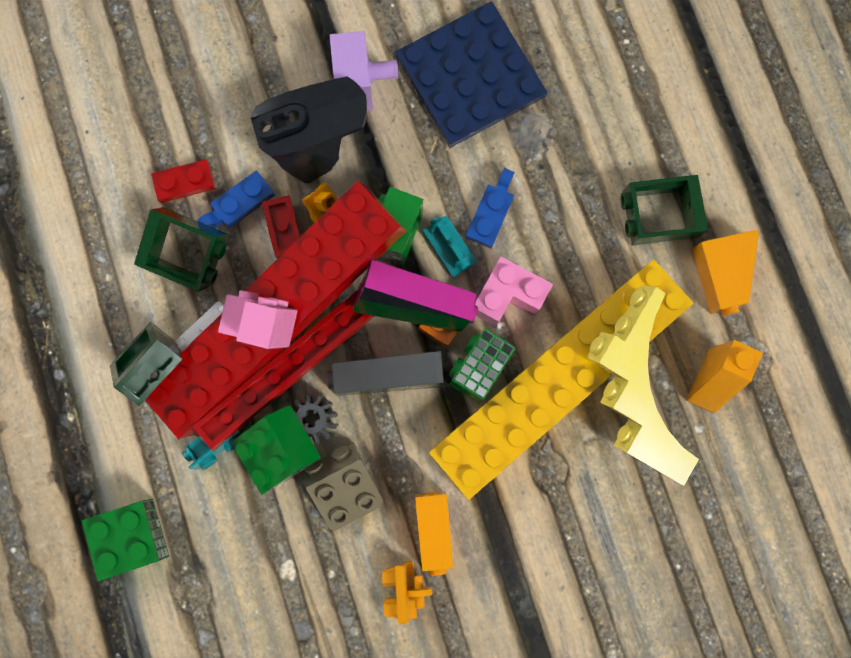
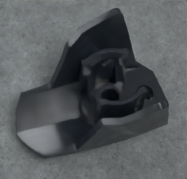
M347 76L308 85L272 97L257 105L250 118L258 146L261 151L275 159L280 167L303 183H310L330 172L339 160L341 139L364 128L367 116V97L363 89ZM273 125L267 132H263L265 126Z

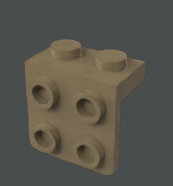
M354 442L338 447L332 454L317 460L301 471L307 492L332 531L342 528L383 505L382 496L368 473Z

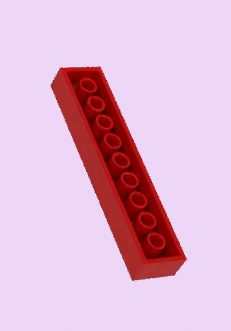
M357 181L245 291L259 294L258 296L271 297L288 301V308L298 310L291 337L292 341L368 269L372 260L376 261L407 230L364 184ZM221 313L180 353L182 360L145 401L178 440L194 435L196 431L192 426L272 361L285 347L266 349L236 341L237 337L219 333Z

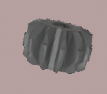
M305 394L306 404L304 405L302 401L296 399L294 403L299 410L293 411L309 438L312 434L314 444H320L319 433L324 438L329 439L331 435L325 430L326 427L331 429L337 428V424L329 422V419L336 418L338 413L336 411L326 412L332 407L333 403L327 401L321 406L323 402L322 395L318 394L313 404L311 395ZM311 411H314L313 414L320 416V420L315 421V427H311V424L305 422V419L310 417Z

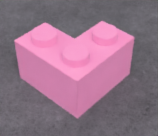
M500 256L474 304L478 306L476 317L496 327L509 303L535 316L553 284Z
M239 290V295H226L218 330L219 333L237 337L236 341L266 349L290 346L298 310L288 308V301L271 297L258 296L259 294Z

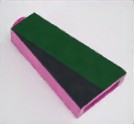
M372 260L359 284L352 311L462 332L476 318L478 306L474 304L477 294Z

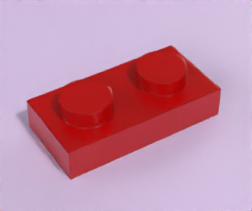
M207 159L151 173L157 200L160 203L216 189L210 163Z
M290 195L261 202L276 259L301 236Z

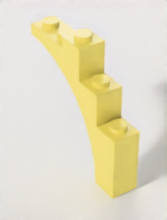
M641 285L631 296L630 306L626 313L616 322L614 334L601 332L591 343L590 353L586 359L615 376L605 387L604 396L600 403L628 419L626 424L620 428L614 446L684 486L699 459L683 448L668 431L657 411L650 388L648 371L649 339L655 316L666 293L657 287Z

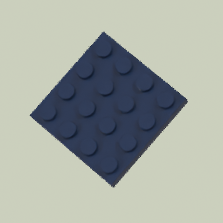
M492 1L395 51L397 60L449 148L540 101L548 93Z

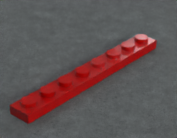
M357 291L192 426L212 451L217 449L375 317L352 311Z

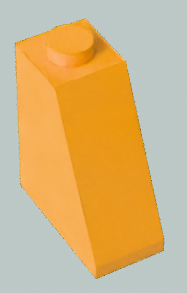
M757 229L704 241L692 248L710 314L721 312L722 317L740 312L739 307L749 303L759 237Z
M736 340L709 348L686 401L706 411L715 413L752 381L763 353Z
M445 491L415 494L422 571H429L430 576L447 574V569L453 568L447 494Z

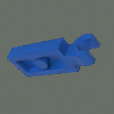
M504 168L497 186L487 185L466 234V239L492 249L514 197L507 190L515 172Z
M256 170L210 204L215 211L204 214L197 221L215 229L225 223L230 229L262 206L261 202L270 200L275 194Z

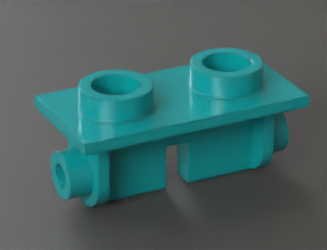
M447 215L443 218H440V216L435 217L430 221L431 225L422 230L453 278L477 264L474 256Z
M238 430L214 451L208 447L200 436L185 446L186 450L182 452V455L188 462L194 461V463L188 466L189 469L199 470L201 468L203 471L211 467L218 461L216 456L224 450L230 452L234 449L231 442L245 431Z

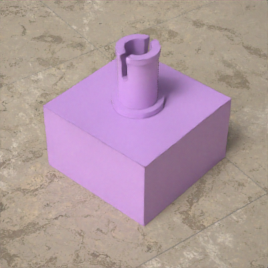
M365 31L329 34L334 79L347 76L354 80L366 94L367 111L373 110L370 84L373 83V80L398 79L397 59L382 62H371V60H368Z

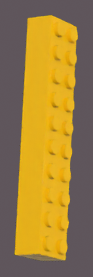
M654 259L428 452L468 500L612 376L608 371L586 359L590 353V345L601 332L614 334L616 322L626 313L630 306L631 296L641 285L657 287L666 293L655 316L649 342L694 304Z

